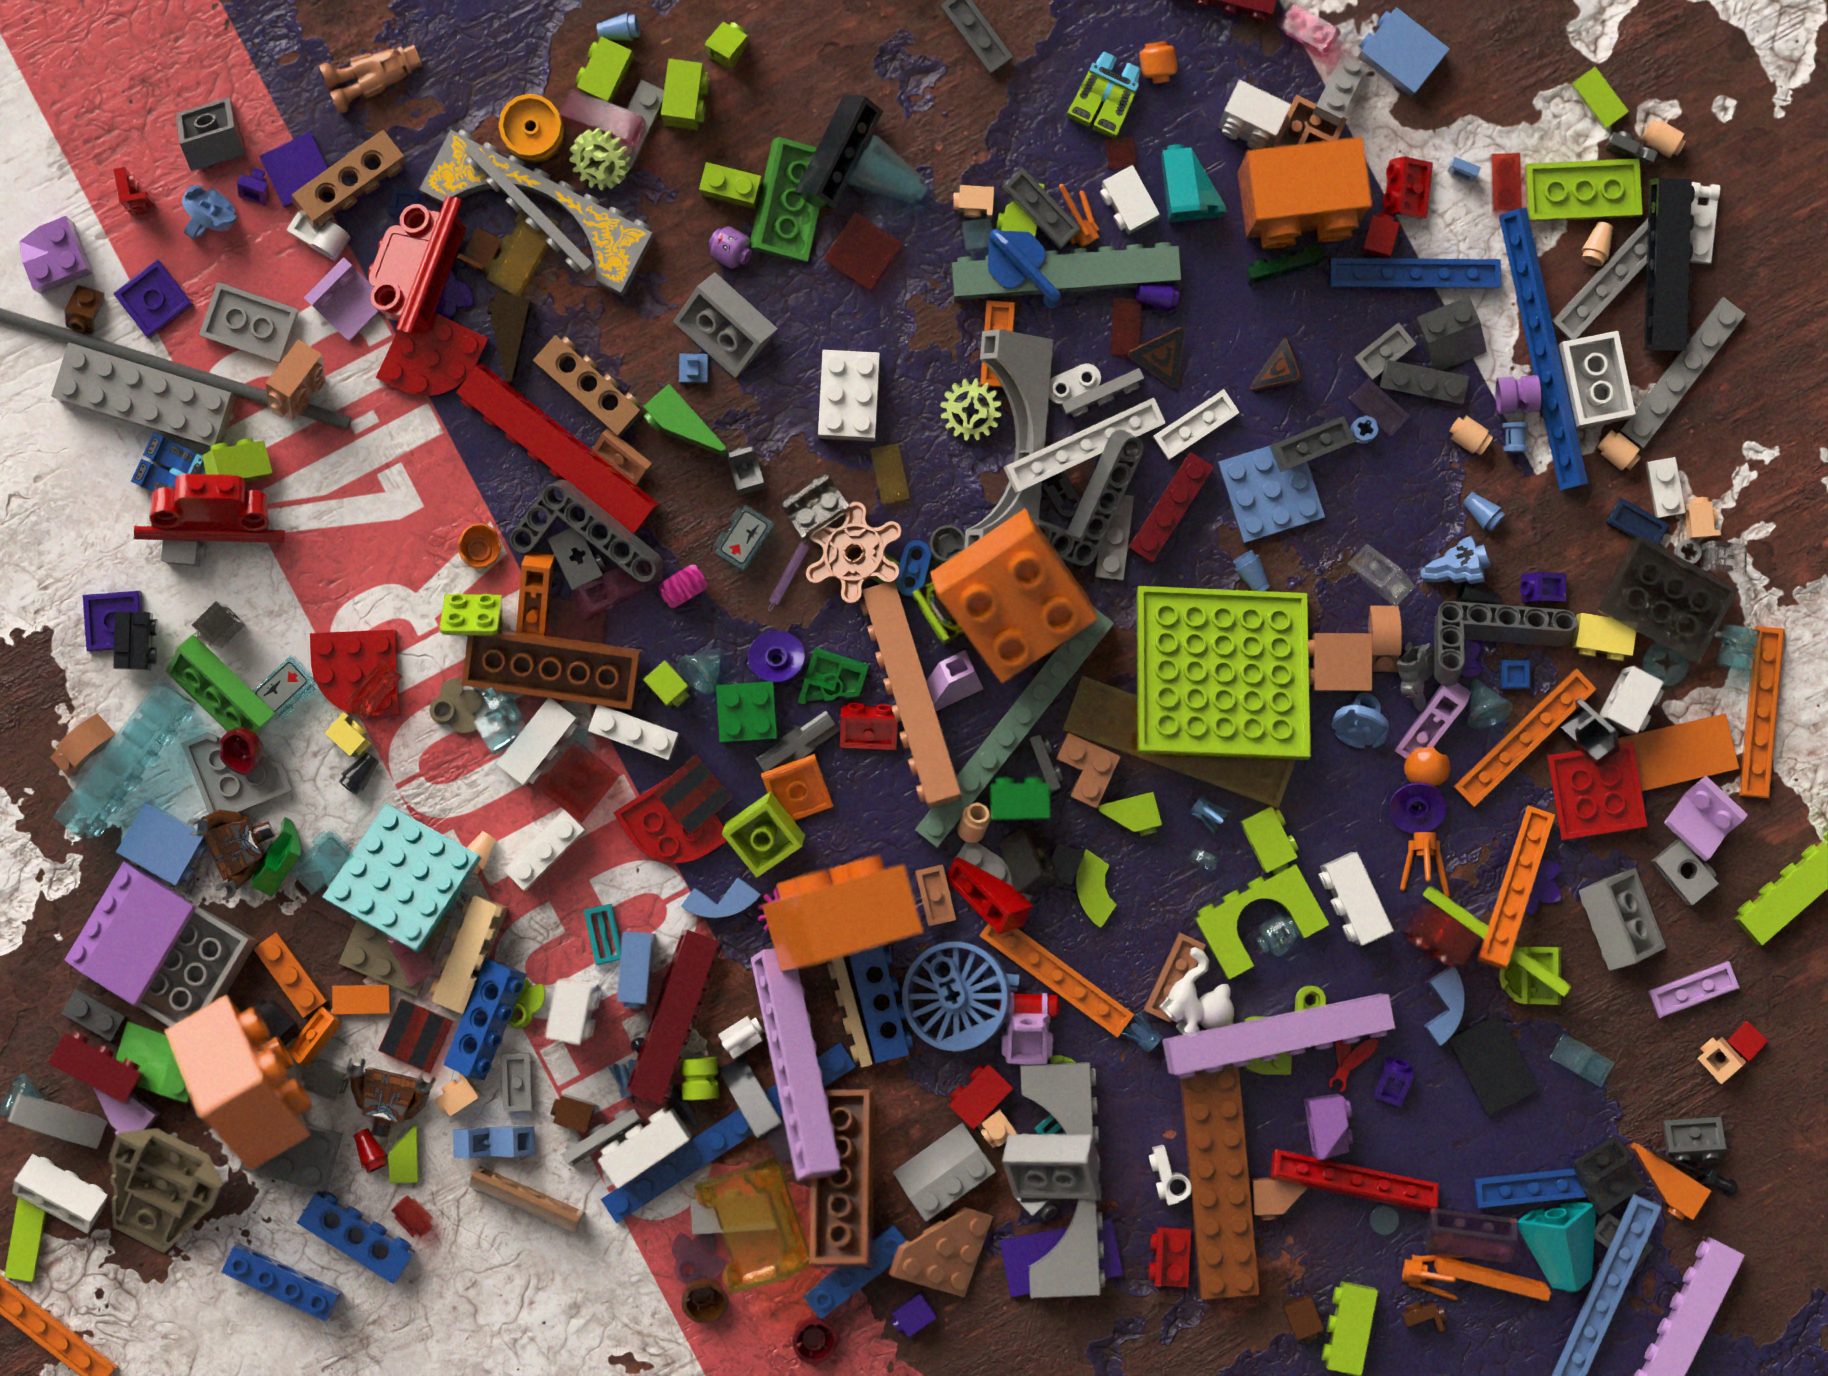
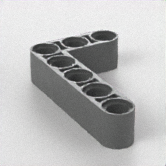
M1117 430L1111 434L1068 530L1032 517L1060 558L1081 566L1089 565L1096 558L1143 454L1144 446L1139 438L1125 430Z
M558 480L547 486L510 536V543L514 550L520 553L529 552L543 541L558 519L561 518L635 579L641 582L650 581L663 569V560L657 552L567 480ZM555 488L563 493V501L555 497ZM577 506L584 509L585 519L577 515ZM539 510L545 512V514L547 515V522H543L539 519ZM599 524L607 528V537L599 533ZM522 532H526L530 535V544L526 543L523 540ZM621 542L629 546V555L621 551ZM643 560L651 564V573L644 570L642 566Z
M1446 601L1439 606L1434 623L1435 679L1445 686H1452L1459 681L1464 665V639L1566 646L1572 641L1577 627V617L1571 611L1562 609Z

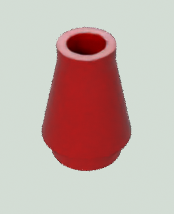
M369 1128L353 1135L361 1168H365L367 1173L379 1170L388 1164L386 1160L388 1155L373 1137Z

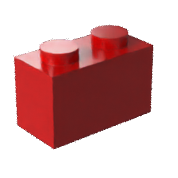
M989 1063L984 1067L979 1064L969 1074L972 1080L965 1087L960 1084L949 1095V1098L952 1100L949 1106L973 1130L1013 1089V1086Z

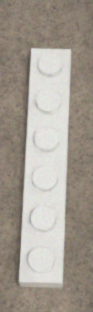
M1152 398L1003 468L1014 492L1017 493L1101 454L1109 437L1117 430H1125L1137 437L1165 424V420L1155 399Z

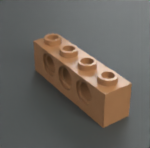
M381 130L292 194V203L313 229L318 225L323 227L327 221L333 220L335 217L333 214L340 209L347 210L357 202L356 198L364 192L369 194L377 189L380 185L379 181L386 176L391 178L403 169L404 155L386 132ZM370 160H375L380 164V167L376 170H369L365 167V164ZM352 176L358 182L354 186H346L342 183V180L345 177ZM323 193H331L335 198L333 201L325 203L319 197Z
M555 335L533 361L607 428L621 438L642 414L638 408L641 403L629 392L624 396L616 388L620 384L609 374H606L604 377L596 371L598 365L587 355L581 358L574 352L577 346L564 336L561 340ZM566 359H573L576 362L575 369L570 373H565L561 370V364ZM594 378L597 380V386L593 391L587 392L582 389V383L585 379ZM609 396H614L618 399V406L614 410H606L603 407L604 400Z

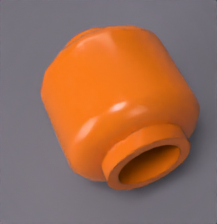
M1167 41L1145 44V49L1139 53L1142 76L1152 78L1153 84L1170 81L1169 76L1178 71L1176 49L1168 45Z

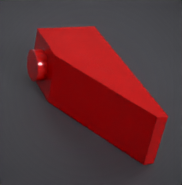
M960 857L954 858L946 876L947 881L999 935L1024 926L1033 905L1014 886Z

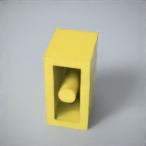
M1586 613L1576 615L1578 622L1571 648L1579 649L1580 655L1596 657V652L1607 654V659L1624 661V657L1633 656L1638 622Z

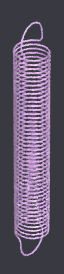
M808 546L800 552L803 555L793 566L794 568L790 571L792 573L786 577L788 581L783 585L784 587L779 591L780 593L772 603L779 605L780 598L785 594L784 592L792 581L791 578L795 575L794 573L798 570L797 568L804 559V554L809 550Z

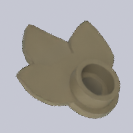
M460 677L449 679L441 686L439 697L431 703L429 709L430 716L438 724H449L456 732H473L479 728V724L473 714L480 709L485 696L475 690H463ZM443 705L449 708V713L446 716H442L439 713V709Z

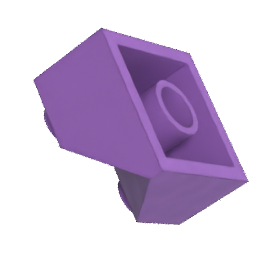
M66 216L37 227L19 241L24 268L33 290L39 294L93 274L74 223Z
M1337 1093L1304 1098L1312 1155L1319 1160L1348 1153V1145L1353 1144L1350 1127L1347 1128V1119L1352 1118L1349 1101H1346L1343 1096Z

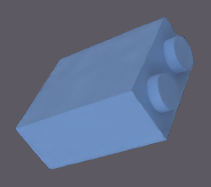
M1396 7L1391 14L1386 11L1376 25L1380 28L1374 36L1368 33L1359 45L1362 51L1358 57L1412 98L1450 48Z
M144 802L116 852L173 885L181 886L183 882L187 883L192 877L195 870L192 865L197 857L202 858L208 845L204 836L190 835V833L197 830L196 828L152 803Z
M626 931L622 934L617 1001L624 1002L623 1007L640 1009L643 1007V1004L650 1002L655 933Z

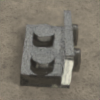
M828 474L815 478L810 482L809 486L798 493L791 494L781 504L785 514L804 541L851 510Z

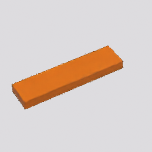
M1440 1255L1436 1256L1434 1267L1440 1274L1549 1301L1551 1291L1545 1282Z

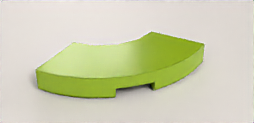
M1085 849L1084 856L1076 873L1077 894L1087 916L1101 928L1117 905L1109 897L1105 887V875L1109 864Z

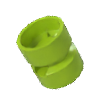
M717 1057L682 1059L681 1075L686 1078V1081L682 1083V1100L719 1098V1082L714 1079V1076L718 1073Z

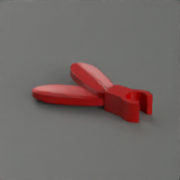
M1376 1039L1365 1040L1352 1051L1351 1043L1343 1044V1040L1335 1041L1338 1067L1334 1076L1328 1081V1088L1333 1087L1332 1082L1335 1079H1339L1342 1082L1339 1092H1343L1346 1088L1349 1070L1370 1057L1375 1052L1378 1041Z

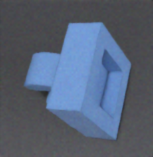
M679 354V383L708 384V354Z

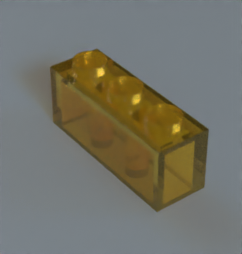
M522 210L514 221L516 228L512 235L507 234L500 245L501 254L497 260L494 258L491 260L485 272L488 274L486 279L490 284L510 295L519 297L549 248L545 241L548 236L542 230L534 231L525 221L528 216ZM545 215L558 229H560L561 226L559 222Z

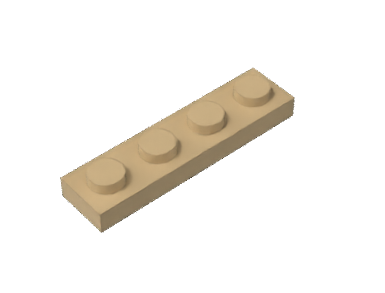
M842 955L832 958V962L827 963L831 979H837L840 990H836L835 994L839 1007L845 1006L847 1017L842 1019L846 1034H852L855 1045L850 1046L854 1062L860 1061L861 1067L872 1065L871 1054L844 957Z

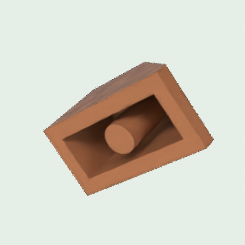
M1251 1178L1252 1213L1259 1215V1220H1275L1276 1214H1284L1308 1187L1272 1180L1271 1178Z

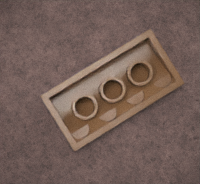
M482 1166L476 1168L471 1175L469 1187L573 1233L576 1232L585 1212Z

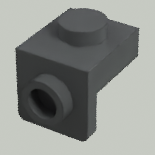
M753 446L738 448L733 452L727 453L738 496L766 488Z
M1016 1198L1032 1217L1041 1224L1053 1218L1061 1206V1203L1056 1198Z

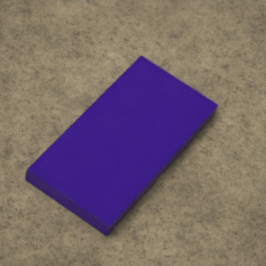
M1112 1218L1102 1219V1230H1097V1240L1103 1241L1104 1258L1098 1259L1099 1270H1104L1106 1279L1121 1276L1123 1273ZM1068 1226L1000 1240L1010 1297L1030 1294L1029 1265L1049 1253L1063 1237Z

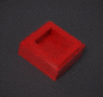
M1745 1021L1726 1042L1745 1060L1750 1061L1768 1040L1748 1021Z

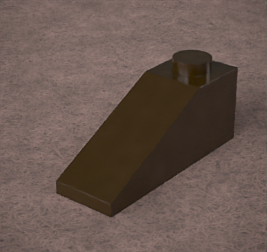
M496 292L495 299L491 298L489 301L487 314L491 315L490 320L505 379L508 384L515 385L533 303L529 298Z

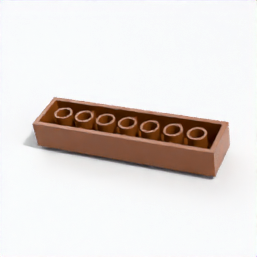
M1233 1063L1222 1065L1223 1070L1206 1073L1205 1069L1195 1071V1076L1180 1079L1188 1175L1191 1183L1190 1197L1199 1296L1202 1300L1259 1295L1239 1067H1234Z

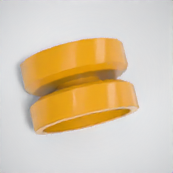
M525 94L516 96L506 104L500 114L499 130L501 138L512 155L522 161L532 163L545 161L556 154L563 143L565 130L562 118L552 102L541 95ZM534 124L536 125L533 131H527V127L532 128Z

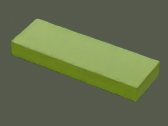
M20 1197L17 1200L4 1277L34 1282L47 1212Z

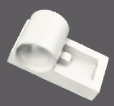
M299 211L286 230L291 236L335 262L351 239L344 229L331 221H327L323 227L318 225L313 229Z
M1164 1145L1152 1147L1153 1154L1149 1155L1152 1171H1158L1161 1182L1156 1183L1160 1200L1165 1199L1167 1205L1179 1203V1201L1189 1196L1191 1183L1185 1175L1177 1172L1171 1173ZM1175 1179H1181L1185 1182V1189L1180 1194H1173L1170 1191V1184Z

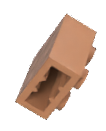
M297 340L265 383L268 405L275 415L281 418L285 416L293 421L298 413L302 414L309 405L308 399L314 392L318 393L322 389L326 380L322 353L300 340Z
M1372 633L1312 634V640H1308V657H1312V668H1309V685H1312V691H1372Z

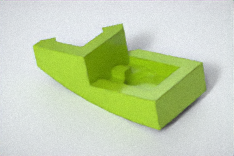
M412 1125L409 1131L393 1144L392 1150L389 1152L390 1183L419 1182L417 1125Z

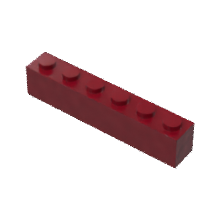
M682 930L625 1090L626 1093L657 1104H662L663 1099H668L672 1090V1084L669 1083L672 1073H677L682 1061L679 1053L682 1045L686 1046L691 1036L692 1030L688 1029L692 1018L696 1019L701 1008V1002H698L701 991L705 992L711 979V976L708 975L711 964H716L720 954V948H717L719 941L690 930Z

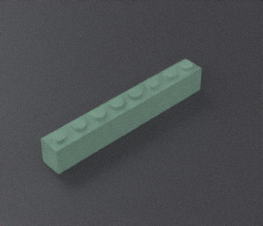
M1171 242L1156 243L1155 248H1143V244H1133L1126 246L1127 250L1116 251L1114 246H1105L1098 248V252L1088 253L1086 248L1070 250V254L1059 255L1057 250L1045 251V259L1037 268L1060 293L1137 287L1138 284H1179L1181 281L1179 246H1172ZM988 255L985 256V260L974 261V257L968 256L959 257L957 262H952L954 300L1042 294L1028 278L1015 288L1003 287L988 271Z

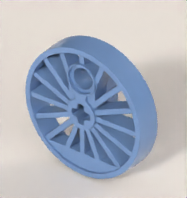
M946 942L927 949L913 962L904 980L902 1003L910 1026L922 1040L939 1049L962 1051L985 1043L1000 1030L1009 1012L1011 990L1003 967L990 953L969 943ZM953 948V958L945 957L943 951ZM961 948L971 950L963 972L961 971ZM979 954L983 958H985L986 961L969 978L976 958ZM934 955H937V958L934 959L930 964L928 960L932 958ZM944 962H947L951 969L950 974L946 978L940 972V967ZM991 966L997 974L996 976L973 985ZM922 967L930 973L933 983L918 977ZM1000 981L1002 993H973ZM915 982L937 991V993L913 994ZM955 991L960 992V996L957 997V1001L952 1000V996L955 995ZM913 999H939V1001L916 1011L914 1009ZM973 999H1002L1000 1011ZM941 1007L938 1010V1012L924 1026H922L918 1019V1016H921L927 1012H930L934 1009ZM973 1007L996 1017L985 1020ZM969 1014H970L979 1024L973 1026V1023H972V1021H971V1018H970ZM945 1015L938 1036L935 1038L929 1031ZM961 1017H962V1020H963L964 1025H965V1027H966V1030H963V1031H962ZM953 1019V1035L945 1038Z

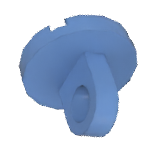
M202 185L190 186L182 197V205L185 211L192 217L184 233L193 241L203 235L208 228L221 232L227 231L237 220V215H234L235 208L233 204L214 189L210 188L209 191L203 190Z
M1366 692L1358 694L1352 700L1350 706L1337 710L1332 721V729H1335L1337 738L1347 745L1356 748H1365V745H1372V748L1382 745L1388 737L1390 728L1389 722L1380 713L1381 706L1378 699ZM1360 703H1364V704H1366L1368 707H1366V706H1361Z

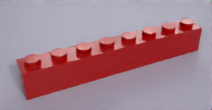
M484 364L476 365L456 393L462 397L461 402L472 410L476 408L484 415L483 419L489 425L495 428L499 426L506 432L505 437L516 445H523L528 449L527 454L539 463L543 461L550 467L549 471L552 475L560 480L565 479L572 483L632 533L640 531L660 505V503Z

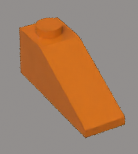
M531 551L525 554L521 565L517 632L544 636L546 634L555 555Z
M1633 1142L1630 1148L1662 1201L1670 1206L1668 1212L1682 1221L1685 1216L1694 1220L1711 1190Z

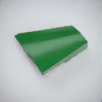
M815 647L797 703L806 704L807 701L821 699L828 701L842 696L846 698L859 696L869 664Z
M284 817L281 822L280 834L275 841L271 840L261 859L260 866L253 875L252 887L270 897L273 896L300 858V840L292 820Z

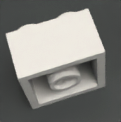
M1634 666L1623 668L1599 715L1612 727L1626 735L1638 733L1639 729L1643 731L1651 716L1648 715L1652 704L1657 705L1663 695L1664 690L1660 689L1663 681Z

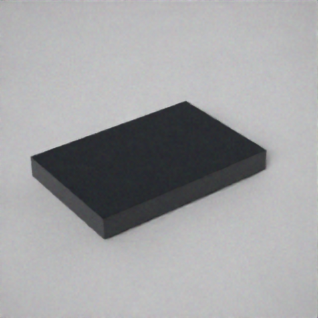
M1500 1013L1448 1039L1487 1116L1539 1090Z

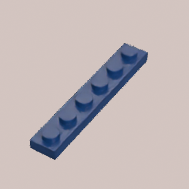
M1331 258L1330 288L1500 289L1501 259Z

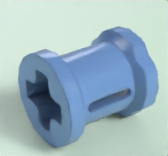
M1364 416L1354 421L1350 431L1355 442L1366 444L1377 435L1378 426L1374 418ZM1365 423L1368 425L1367 430L1370 433L1361 436V429L1357 426L1361 427Z
M1527 422L1502 423L1506 438V446L1503 447V452L1517 453L1528 451V446L1525 444Z

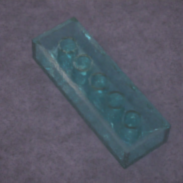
M158 680L53 818L79 838H93L94 835L99 837L108 826V823L105 821L111 813L117 814L126 801L123 800L129 790L135 791L143 780L141 777L142 773L146 768L151 769L160 759L159 751L164 745L168 747L178 735L176 730L182 722L186 724L195 713L193 708L197 703L170 682Z

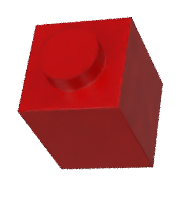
M1378 213L1377 216L1372 215L1360 252L1379 258H1389L1400 223L1395 222L1394 217L1387 214Z

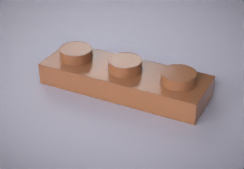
M1180 932L1178 933L1144 1007V1011L1171 1022V1019L1164 1014L1159 1006L1168 997L1174 984L1183 979L1190 970L1197 966L1198 961L1190 955L1191 949L1197 947L1204 950L1206 944Z

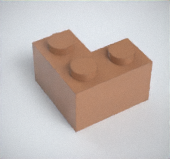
M1296 95L1271 148L1304 144L1306 139L1314 143L1338 140L1347 119L1342 117L1338 126L1312 114L1317 104Z
M1067 733L1056 760L1081 771L1070 797L1096 809L1121 756L1071 733Z

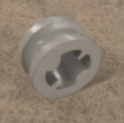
M1692 539L1683 540L1674 548V557L1682 565L1694 564L1702 555L1701 546ZM1687 545H1690L1691 551L1695 553L1694 557L1688 558L1689 560L1684 559L1685 554L1681 552V548H1686Z

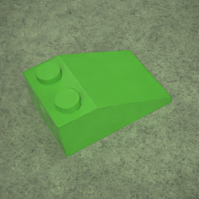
M670 384L643 406L647 412L644 417L656 432L662 429L667 435L726 457L727 453H729L726 446Z
M127 1021L116 1060L123 1063L126 1058L140 1065L138 1071L144 1074V1077L138 1087L186 1103L193 1101L166 1032Z

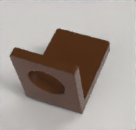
M476 228L464 254H458L457 258L461 263L487 274L502 240Z

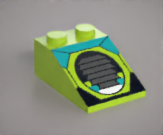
M933 582L913 592L914 601L943 646L964 633V630L937 595Z

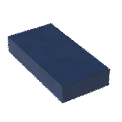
M1621 497L1618 498L1605 522L1653 550L1657 549L1670 526L1668 523Z

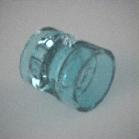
M1723 625L1720 641L1724 644V647L1718 651L1716 665L1753 671L1756 654L1752 652V649L1758 645L1760 631L1742 626Z

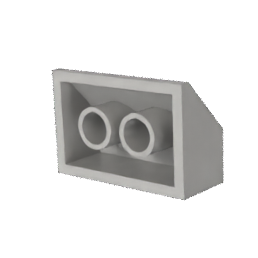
M715 272L696 287L673 320L681 330L735 378L759 354L777 331V328Z
M1636 868L1578 890L1582 905L1586 909L1592 931L1596 935L1602 951V957L1609 971L1637 963L1666 948Z
M962 1122L898 1167L893 1173L924 1220L927 1221L995 1173L996 1169Z
M1008 1134L1002 1163L1014 1198L1098 1199V1153L1092 1135Z

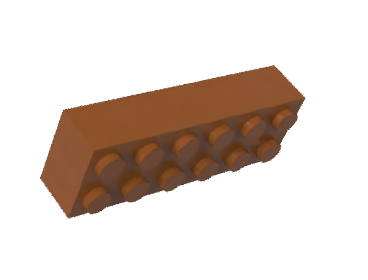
M498 629L496 635H468L461 685L631 710L635 706L642 649Z
M824 1090V1094L828 1099L829 1119L834 1127L835 1147L840 1156V1170L827 1177L811 1178L810 1264L815 1268L872 1267L875 1095L870 1090Z

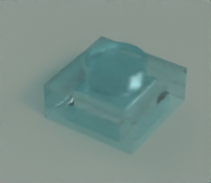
M990 218L962 222L966 251L989 248V234L992 231Z

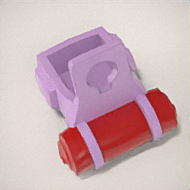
M1011 992L1010 1008L1005 1020L1006 1031L1001 1034V1053L1005 1056L1007 1063L1024 1065L1047 1064L1048 1058L1052 1056L1054 1041L1053 1033L1049 1032L1050 1018H1057L1061 1009V1003L1057 995H1047V993L1016 994ZM996 999L995 1009L1000 1011L1002 999Z

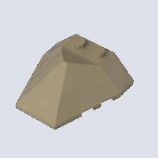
M159 1129L119 1132L116 1136L109 1155L110 1163L113 1164V1175L111 1176V1185H114V1196L112 1198L113 1228L165 1253L215 1205L222 1182L209 1154Z

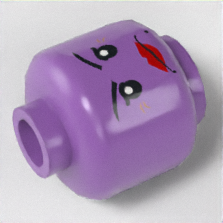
M727 226L723 229H717L708 244V247L711 249V257L732 269L740 264H746L752 255V250L749 249L751 243L749 237L733 227Z

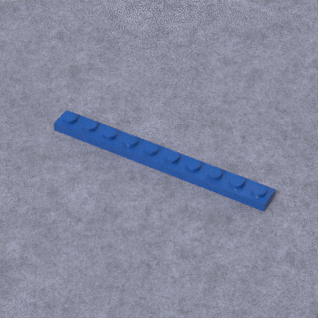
M1518 208L1499 215L1533 372L1534 375H1538L1540 381L1541 408L1558 485L1561 491L1588 484L1528 211L1527 208Z
M841 1042L817 1057L818 1066L822 1071L821 1081L823 1088L856 1067ZM776 1084L766 1090L780 1117L783 1115ZM739 1108L618 1189L601 1198V1201L614 1221L618 1223L754 1134Z

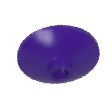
M766 632L753 641L748 651L750 669L759 679L766 682H786L794 678L804 665V648L801 642L788 632ZM776 658L782 660V662L778 664L772 663V661Z
M1411 783L1398 789L1392 796L1389 803L1390 818L1396 827L1404 832L1411 834L1429 832L1443 821L1446 814V801L1442 793L1434 786L1426 783ZM1414 802H1422L1418 806L1412 805Z

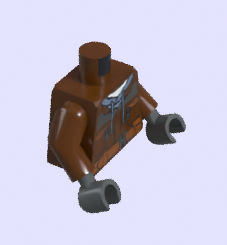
M219 809L203 816L201 819L192 818L187 822L188 825H198L197 830L190 833V835L204 836L223 881L228 879V882L217 884L215 887L216 891H220L224 887L227 889V894L222 900L233 898L236 890L252 877L260 866L261 857L264 854L261 842L275 837L269 821L253 827L248 815L242 816L239 812Z
M349 1058L346 1070L350 1075L351 1090L356 1105L362 1109V1115L375 1118L371 1134L388 1137L391 1122L402 1124L405 1120H411L426 1106L430 1090L436 1082L435 1077L428 1083L423 1080V1072L418 1078L372 1067L366 1068L365 1072H363L366 1060L361 1059L360 1066H355L352 1063V1058Z

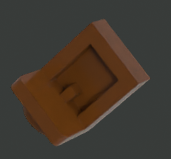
M77 285L65 308L66 327L76 332L92 335L95 330L94 320L105 300L104 293Z
M1421 1301L1405 1306L1406 1311L1400 1312L1403 1323L1407 1327L1432 1318L1436 1330L1439 1333L1445 1332L1443 1324L1447 1323L1443 1308L1441 1306L1437 1307L1432 1301L1422 1304Z

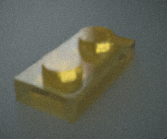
M898 443L870 449L882 505L909 500L910 497Z

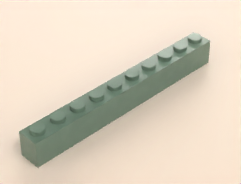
M1093 607L1098 619L1058 647L958 774L956 780L962 799L932 808L917 826L915 831L934 846L938 847L959 821L964 809L974 802L1114 624L1096 608Z

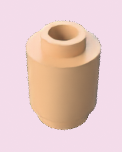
M1654 119L1651 120L1641 137L1642 140L1647 142V146L1668 158L1672 154L1678 156L1686 142L1682 139L1683 132L1661 120L1657 122Z
M1468 416L1463 420L1458 417L1449 430L1453 433L1451 440L1470 453L1474 454L1476 452L1480 456L1493 439V436L1488 434V429Z
M1610 430L1597 446L1602 451L1601 455L1621 471L1625 467L1630 470L1640 459V456L1637 454L1640 449L1620 432L1616 434L1613 430Z
M973 803L964 809L957 826L958 835L964 841L975 843L983 839L991 820L987 807L980 803Z

